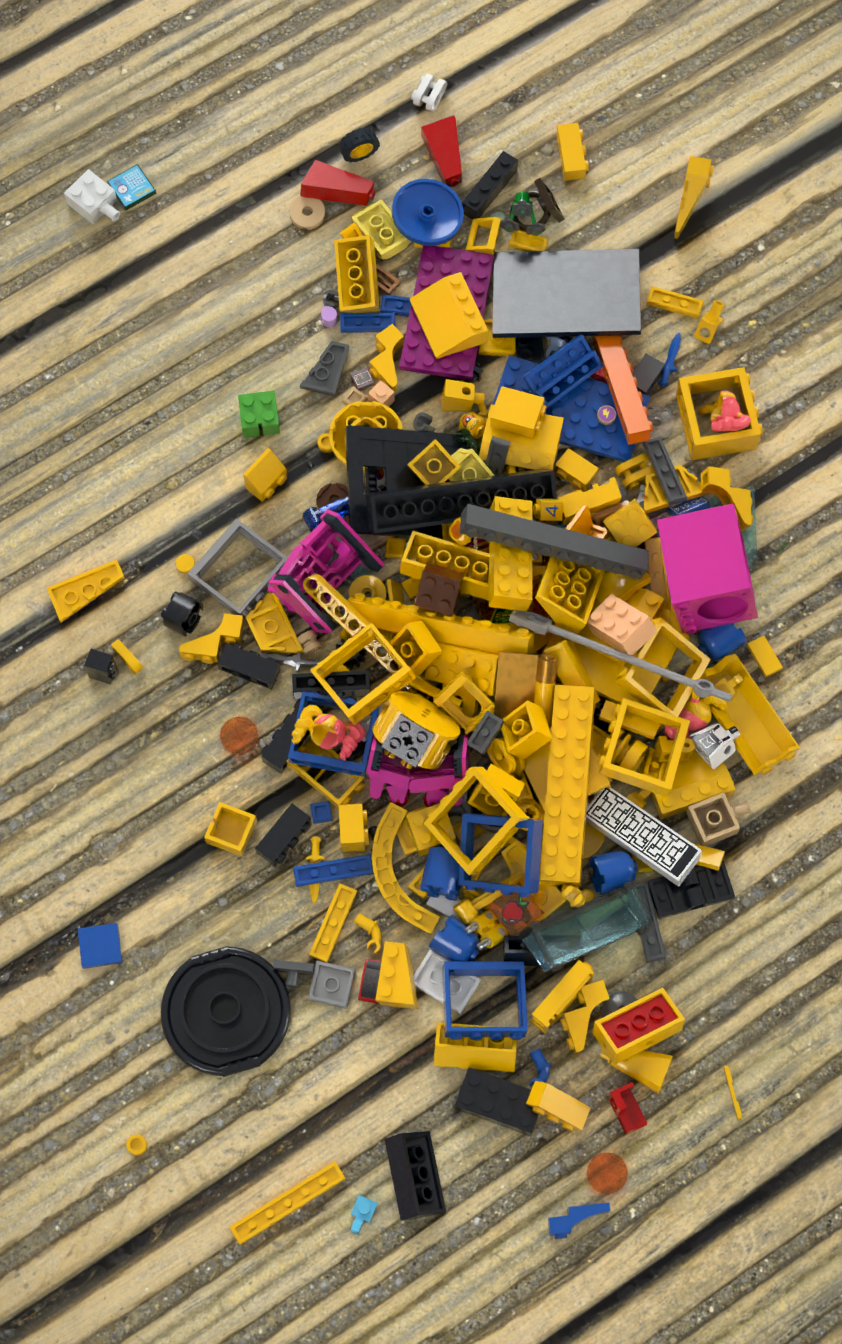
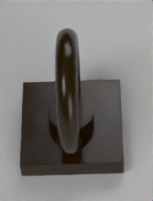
M541 178L535 180L534 183L538 191L530 190L526 191V193L529 194L530 198H537L544 211L542 218L537 223L546 224L551 214L558 223L565 220L551 190ZM514 215L513 221L519 224V230L526 232L527 227L531 225L523 224L518 219V216Z

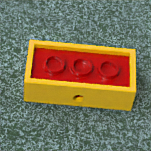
M661 988L595 1021L593 1035L613 1065H616L682 1031L685 1018L664 988Z

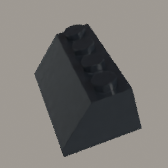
M430 1131L400 1133L386 1138L385 1145L400 1220H413L446 1213Z

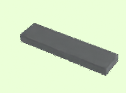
M661 436L644 441L642 445L668 505L687 501L686 493Z
M648 881L632 884L628 887L646 963L666 959Z

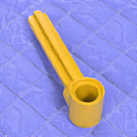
M519 870L500 883L519 885L525 881V875ZM495 890L494 893L484 892L472 901L465 898L454 905L453 910L461 922L467 924L471 919L478 916L479 909L503 894H501L500 890Z

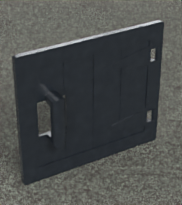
M347 425L345 427L349 526L357 534L410 537L412 531H416L443 540L442 524L376 534L370 532L366 496L364 494L363 466L365 467L366 493L377 492L376 471L378 468H385L386 490L422 486L424 484L407 464L435 439L450 455H453L460 448L467 449V436Z

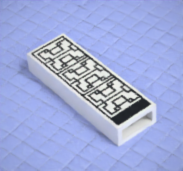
M605 788L596 792L593 801L587 803L586 823L678 887L702 857V850L612 788Z

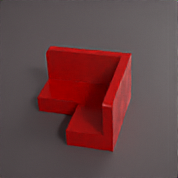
M633 1082L610 1092L608 1100L625 1135L647 1125V1121L632 1093Z

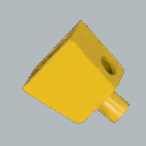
M446 379L442 392L441 411L469 412L472 409L473 403L484 404L485 394L474 392L475 385L473 383Z

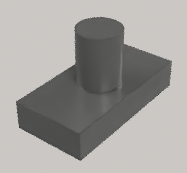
M274 960L273 969L278 972L287 973V987H298L299 974H314L315 967L311 963Z

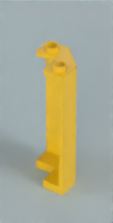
M736 654L724 657L714 667L705 669L700 679L708 680L714 685L723 677L729 681L738 673L744 678L743 681L733 687L736 693L733 695L731 702L726 701L727 709L722 710L712 704L709 707L725 731L733 726L738 729L740 736L733 740L734 745L753 774L758 775L762 773L766 775L773 770L774 766L784 760L789 761L796 756L795 752L800 747Z

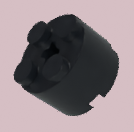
M175 591L171 596L168 607H165L161 612L164 626L183 636H187L186 633L191 634L201 619V616L198 614L200 610L203 611V603L182 592L178 593Z

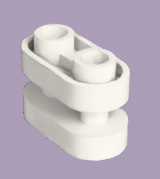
M430 74L422 76L418 89H415L411 96L413 104L421 107L423 103H426V109L434 112L446 90L447 81L439 79L435 83L434 76ZM431 89H433L430 96L428 97V93Z

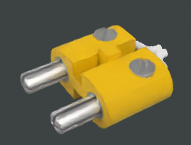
M486 910L471 919L470 925L464 929L467 934L474 931L477 935H481L479 939L481 942L477 944L479 950L485 947L492 948L502 942L504 936H508V931L503 925L505 922L501 918L499 919L491 910Z

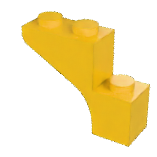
M391 324L375 336V347L380 354L369 361V371L375 379L381 380L395 394L397 392V378L393 357L396 351L404 345V336Z
M707 467L701 473V491L714 494L721 500L723 505L734 503L741 531L744 532L753 522V515H751V491L730 487L731 477L729 469Z
M224 613L222 623L215 632L180 645V658L186 661L202 660V662L207 664L218 662L222 641L230 645L241 643L244 627L243 616Z
M604 980L583 986L577 993V998L584 1007L564 1013L562 1015L563 1019H560L563 1031L567 1030L569 1036L566 1039L568 1047L574 1051V1054L584 1049L592 1010L596 1005L609 1000Z

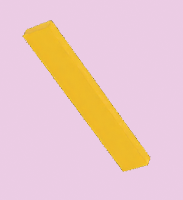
M334 1161L229 1228L239 1245H242L346 1180V1178Z

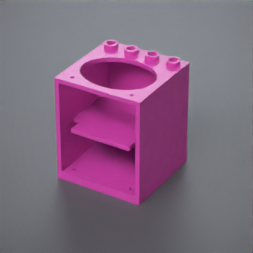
M734 503L657 520L671 602L682 633L693 634L702 629L759 618L743 535Z

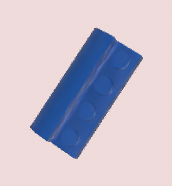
M578 335L522 376L530 389L529 394L544 397V405L548 408L601 369L603 364L596 352L590 349L583 335Z

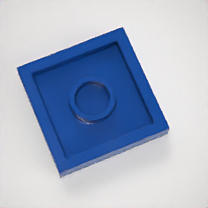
M117 923L78 929L83 969L122 963Z

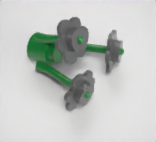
M526 192L517 193L515 201L512 202L510 219L501 220L500 227L507 232L519 231V224L513 221L514 215L520 218L530 215L532 225L527 227L526 234L540 235L546 230L545 224L536 223L529 194Z

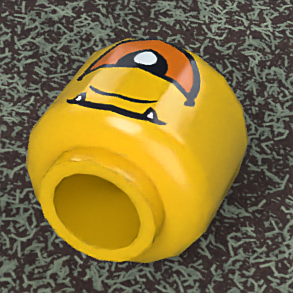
M475 412L463 414L459 420V430L470 439L481 438L484 434L486 421Z

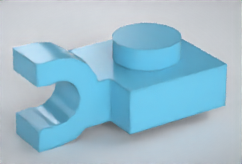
M358 1195L351 1212V1216L356 1217L351 1227V1232L359 1235L363 1222L370 1223L378 1205L377 1202Z

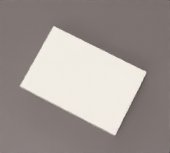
M430 949L413 976L414 983L417 989L444 1005L442 967L444 961L449 960ZM450 976L451 1010L461 1015L480 984L481 979L476 976Z

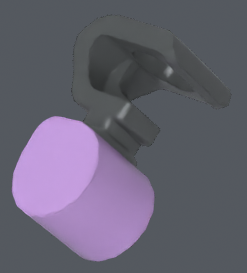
M327 290L323 294L324 307L322 308L321 317L323 325L328 328L334 327L338 321L335 310L336 303L329 301L339 302V298L335 297L338 296V292L333 290Z

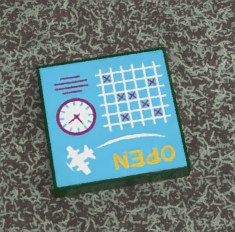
M138 164L107 181V184L115 190L116 197L125 210L156 194V190Z

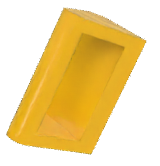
M501 218L473 219L465 250L493 255L500 231ZM478 226L491 228L487 245L474 246Z

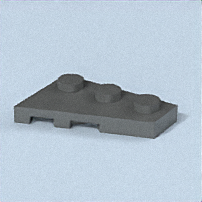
M331 341L320 356L314 368L312 367L309 375L300 384V389L336 396L348 355L349 345Z

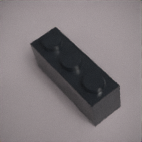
M226 643L217 663L219 670L271 690L281 670L280 664L276 659L271 657L266 659L252 650L250 652L245 651L237 644L230 645Z
M291 803L255 847L256 853L274 867L277 863L281 864L287 856L285 853L290 848L293 849L299 842L298 837L310 829V816Z

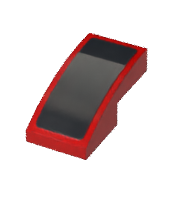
M366 958L358 996L359 1001L378 1004L375 999L382 961Z

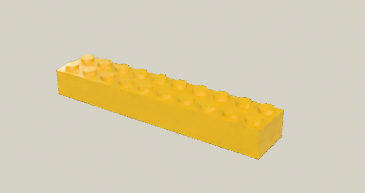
M555 685L539 877L541 884H573L574 886H581L595 706L594 687Z

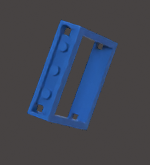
M303 691L297 719L300 718L303 709L308 704L341 709L329 694L325 696L320 695L316 691ZM347 697L346 699H341L348 709L357 703V700ZM379 707L369 714L371 715V721L362 764L298 752L299 743L293 744L292 741L288 755L289 763L366 777L374 737L372 727L378 718Z
M464 813L462 815L460 850L472 861L475 823L503 826L511 817ZM543 820L519 821L515 826L528 829L524 886L471 880L472 875H468L460 864L458 885L466 886V890L483 888V892L489 893L500 890L501 894L513 895V892H517L521 897H530V894L538 893Z
M444 961L442 976L445 1037H450L452 1040H460L462 1037H470L472 1040H480L482 1037H490L492 1040H500L502 1037L520 1040L526 1036L528 1027L524 962ZM450 976H516L518 1027H452Z

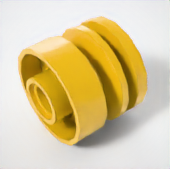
M620 729L611 764L615 765L617 763L622 768L637 772L645 759L649 746L640 740H636L630 745L631 735L628 734L622 740L625 731ZM603 749L602 755H605L606 749Z

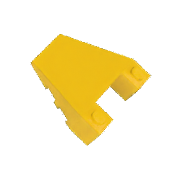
M689 157L674 235L675 239H678L702 198L705 188L710 186L714 166L711 165V159Z

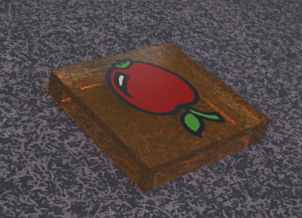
M513 892V895L503 894L489 906L490 910L511 936H517L544 914L531 896L521 897L517 892Z

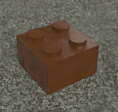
M427 563L422 572L415 606L452 616L457 607L465 573Z

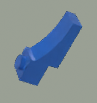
M601 1203L568 1207V1216L548 1218L550 1236H555V1239L567 1238V1234H571V1229L578 1223L593 1216L609 1213L610 1204Z

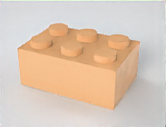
M610 594L592 612L587 621V625L593 635L615 649L631 656L657 631L649 616L613 594Z

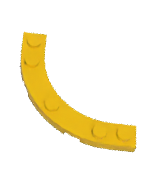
M390 802L377 827L373 841L372 865L375 880L386 902L401 918L432 935L441 917L411 900L400 887L394 874L392 864L393 844L408 811Z

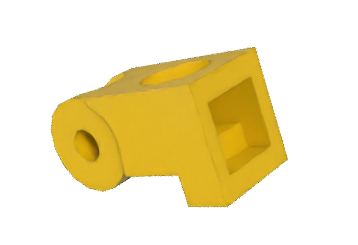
M666 736L658 737L655 744L658 762H668L674 740H667ZM685 738L679 761L689 760L695 749L694 742L689 738Z

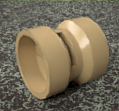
M314 630L304 632L298 637L300 644L304 647L303 651L306 656L314 655L323 649L321 643L317 641V634Z

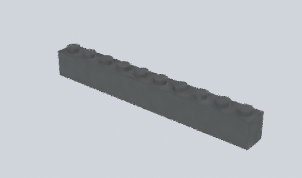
M467 504L461 513L460 533L469 537H477L488 542L516 547L524 551L539 553L543 556H551L559 560L574 562L578 565H586L598 570L629 576L633 579H641L648 571V550Z

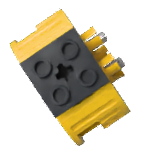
M406 691L393 692L389 697L390 706L383 708L372 727L373 734L383 744L381 747L385 748L384 754L387 756L391 752L390 758L398 756L402 759L400 763L403 766L408 762L406 766L408 769L417 765L426 769L439 768L451 749L450 740L457 739L460 734L458 724L444 709L418 693L414 695Z

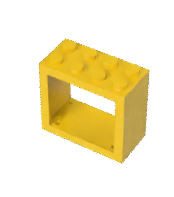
M745 367L679 378L676 399L691 460L757 449L758 443L761 440L760 436L763 435L762 424L758 423L759 412L758 408L754 407L753 401L755 396L753 390H750L749 373L746 374ZM737 387L743 413L751 418V423L747 426V430L701 437L691 395Z

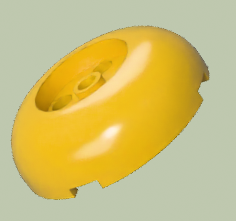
M357 401L345 406L335 415L330 425L329 441L336 458L347 466L345 427L347 425L403 430L397 414L388 406L376 401Z

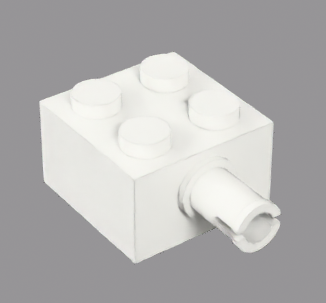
M89 169L64 192L66 203L91 224H94L103 214L112 221H116L120 217L121 213L112 207L117 201L115 190Z

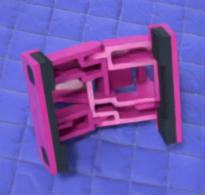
M327 509L320 517L322 522L300 542L301 545L293 549L279 574H273L268 582L270 584L268 591L278 597L285 605L287 611L299 614L315 632L331 633L336 623L325 612H322L324 608L309 594L307 596L303 594L306 592L303 588L304 580L312 574H319L333 588L337 589L361 563L366 568L377 573L385 565L338 513ZM338 535L343 542L338 541L335 537ZM330 543L333 546V550L340 556L328 566L326 564L334 554L327 546ZM311 579L310 585L313 588H317V582ZM324 593L325 600L329 601L331 598L330 594Z
M460 728V734L457 738V750L454 753H448L441 766L437 769H426L418 765L416 767L413 766L411 769L406 768L408 762L403 766L400 763L402 759L398 756L390 758L391 752L387 756L384 754L385 748L381 747L383 744L374 735L366 771L370 778V796L374 799L379 798L386 783L390 802L399 807L406 805L408 802V789H410V793L426 792L424 804L427 808L440 804L442 798L447 795L448 789L449 793H451L453 786L457 782L462 781L469 768L470 747L466 743L470 739V732L466 734L465 729ZM462 796L454 804V806H459L462 804Z

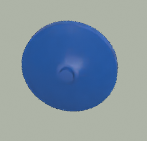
M417 179L406 183L396 193L391 209L392 219L398 231L408 240L424 246L441 245L451 240L460 230L464 218V209L459 196L446 184L433 179Z

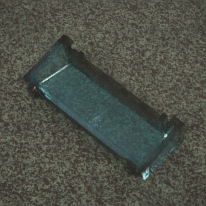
M633 880L623 884V888L613 889L607 894L585 902L580 907L571 908L546 920L535 921L518 933L522 942L544 973L550 970L552 973L563 969L562 965L635 933L640 936L649 931L648 927L654 923Z

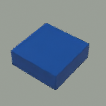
M329 801L310 804L313 824L333 821Z

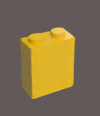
M501 386L490 417V427L534 438L535 432H539L541 427L540 417H544L546 413L545 398Z

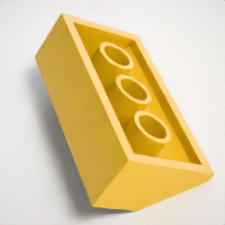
M370 235L334 240L340 312H380L374 240Z
M437 1022L434 1066L468 1069L470 1067L483 1071L515 1072L517 1040H512L510 1037H502L500 1040H492L490 1037H482L480 1040H472L470 1037L452 1040L450 1037H445L444 1023ZM451 1023L452 1027H491Z

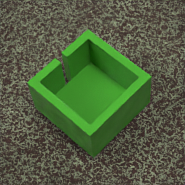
M275 390L238 395L243 438L260 436L258 426L262 424L263 435L280 433Z

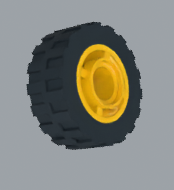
M364 127L346 134L339 141L338 147L344 160L352 163L373 155L380 147V142L372 128Z

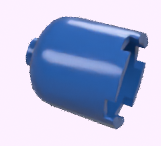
M733 623L702 629L698 633V649L712 659L724 658L743 646L747 641L742 629L739 628L737 630Z
M615 851L591 856L588 860V867L593 868L594 875L590 876L596 892H600V895L629 887L635 881L638 865L636 860H632L627 852Z
M451 915L446 920V925L442 931L439 930L429 947L449 961H468L469 959L473 961L479 953L476 950L479 943L478 935L474 931L467 934L464 931L467 926Z

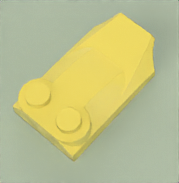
M382 199L374 204H369L352 216L353 222L357 224L364 236L370 235L374 240L376 255L380 259L384 260L393 257L407 248L411 242L398 231L393 222L391 210Z
M460 448L451 455L461 468L449 478L450 482L495 476L473 449Z

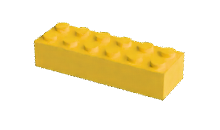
M494 497L490 510L532 520V501ZM489 542V607L527 612L532 602V552L496 542Z
M412 531L401 559V574L421 580L422 572L427 563L465 573L460 592L489 601L488 553Z

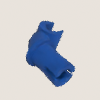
M538 1048L529 1055L538 1069L537 1073H539V1076L529 1082V1086H532L535 1081L546 1083L549 1078L551 1063L547 1062L541 1049Z

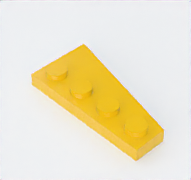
M116 559L47 587L46 589L60 622L62 623L123 580L124 575Z

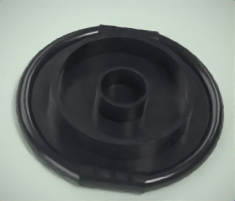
M225 946L191 956L190 959L175 971L162 997L161 1024L169 1046L184 1063L200 1072L226 1077L260 1067L261 1064L266 1062L276 1052L289 1027L291 1014L289 993L279 972L273 969V965L265 958L243 948Z

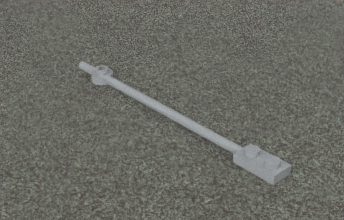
M514 610L510 615L509 621L519 627H525L537 634L543 635L548 631L692 687L696 695L701 698L712 695L731 702L733 697L729 693L714 688L713 683L708 680L697 679L695 681L552 625L553 620L531 611Z

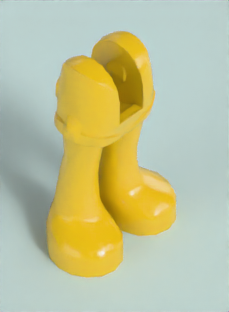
M573 884L562 885L561 896L569 901L571 907L586 908L594 902L595 894L592 890L583 889L580 891V886H574Z

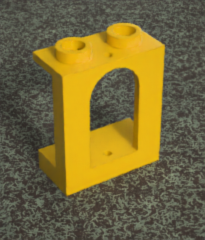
M462 671L434 697V703L438 707L441 706L465 729L466 734L470 731L472 733L475 731L487 711L492 714L494 713L495 703ZM461 686L481 705V712L476 717L466 716L448 699Z

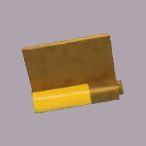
M499 651L494 715L503 719L528 700L544 709L550 728L552 724L557 658L551 653L537 655Z

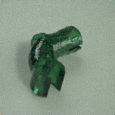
M463 428L456 431L461 433L462 437L455 440L460 443L465 441L468 444L467 449H473L479 456L481 446L470 434L469 430Z

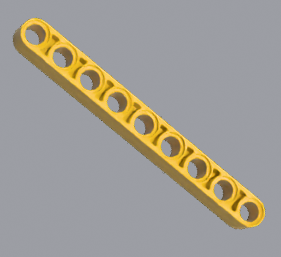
M312 574L304 580V590L353 637L362 628H366L371 624L321 575ZM311 579L317 582V588H313L310 585ZM324 593L330 594L331 601L325 600ZM338 606H342L345 609V615L338 612ZM352 619L359 622V628H355L352 625ZM374 639L364 648L393 675L400 668L394 666L393 659L388 653L382 654L379 647L381 644ZM423 673L421 675L415 676L416 678L435 687L431 680L425 679V675ZM408 684L405 686L414 695L418 693L426 699L431 697Z

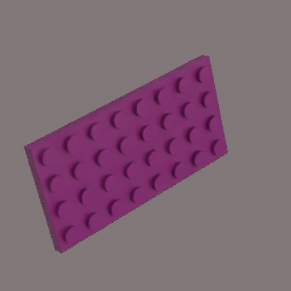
M423 245L413 296L442 278L461 272L482 318H484L494 254ZM411 305L399 370L472 381L478 346L436 359Z

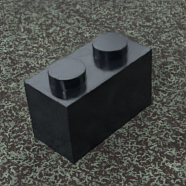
M90 649L84 664L89 678L111 685L112 680L116 679L119 671L113 655Z

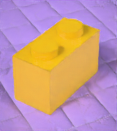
M568 448L555 464L554 472L560 479L569 481L575 489H581L585 492L598 476L599 468Z

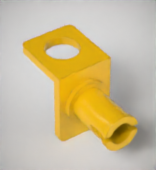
M714 300L710 312H707L701 318L694 334L695 338L707 344L711 343L717 328L724 320L719 317L725 306L723 302ZM707 328L710 331V336L703 337L700 330Z

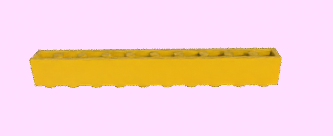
M356 593L347 600L378 629L398 633L407 623L423 621L434 639L438 642L499 655V651L533 654L535 632H530L525 628H511L507 624L497 625L488 620L479 621L469 616H455L454 613L452 616L419 608L415 605H404L399 601L390 602L380 597H367L362 593ZM352 619V623L359 624L357 620Z

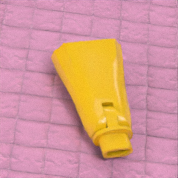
M603 1049L600 1054L601 1058L608 1060V1064L657 1094L661 1090L665 1075L673 1058L671 1055L643 1050L613 1065Z

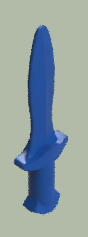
M677 333L671 342L663 374L658 381L661 387H667L669 385L670 373L677 371V367H674V360L680 347V333Z

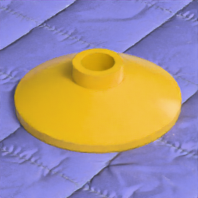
M372 575L358 577L349 588V598L356 593L365 594L369 592L372 594L371 598L380 597L386 600L385 585L379 578Z

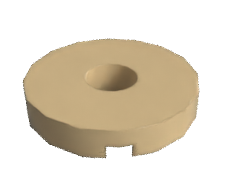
M301 196L291 204L290 218L298 228L312 230L323 223L325 207L321 200ZM305 210L312 211V214L306 216L303 214V212Z

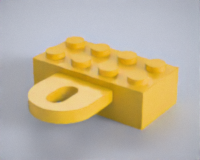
M436 641L442 652L426 668L425 679L443 683V689L462 671L486 695H495L499 655ZM461 686L452 695L455 697L460 696L463 699L462 712L466 716L475 717L479 702Z

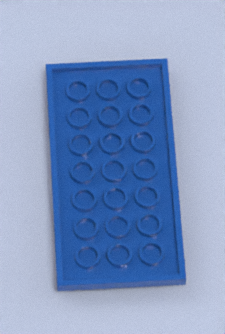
M509 355L493 405L496 403L501 386L529 393L530 389L522 376L539 364ZM587 378L546 409V415L564 418L559 444L621 462L631 459L635 444L628 445L607 383ZM642 394V405L647 408L650 396ZM602 406H611L616 411V419L610 425H603L597 419L598 410Z

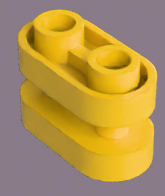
M646 453L623 462L615 468L618 477L625 476V479L622 481L625 489H630V491L637 489L640 484L645 483L646 475L654 473L652 466L648 467L650 461Z
M504 737L493 740L487 753L494 766L508 774L521 773L525 768V759H520L508 753Z

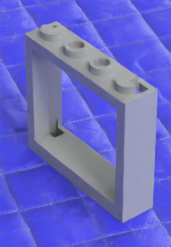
M235 519L188 572V577L192 583L231 613L241 615L244 618L253 610V606L265 597V592L270 586L268 582L273 574H279L288 557L238 519ZM239 534L279 563L240 608L201 580V577Z

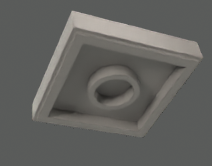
M316 961L308 1001L347 1009L356 969Z

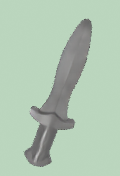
M299 652L297 656L293 657L277 654H260L261 657L266 659L268 657L276 659L279 664L294 666L296 671L301 666L314 668L320 662L318 658L313 660L303 659Z

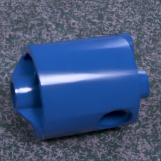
M443 845L429 848L420 890L428 892L427 895L430 897L439 898V895H443L446 899L456 901L461 886L458 885L459 863Z

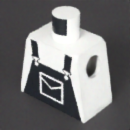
M716 723L691 734L690 739L695 744L696 752L712 769H715L736 751L733 740L739 737L740 733L735 726L725 731L720 724Z

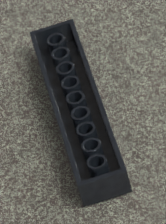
M548 468L365 493L369 531L374 534L453 523L455 519L461 517V513L467 504L490 509L495 496L532 501V511L533 505L536 504V499H557L554 470Z

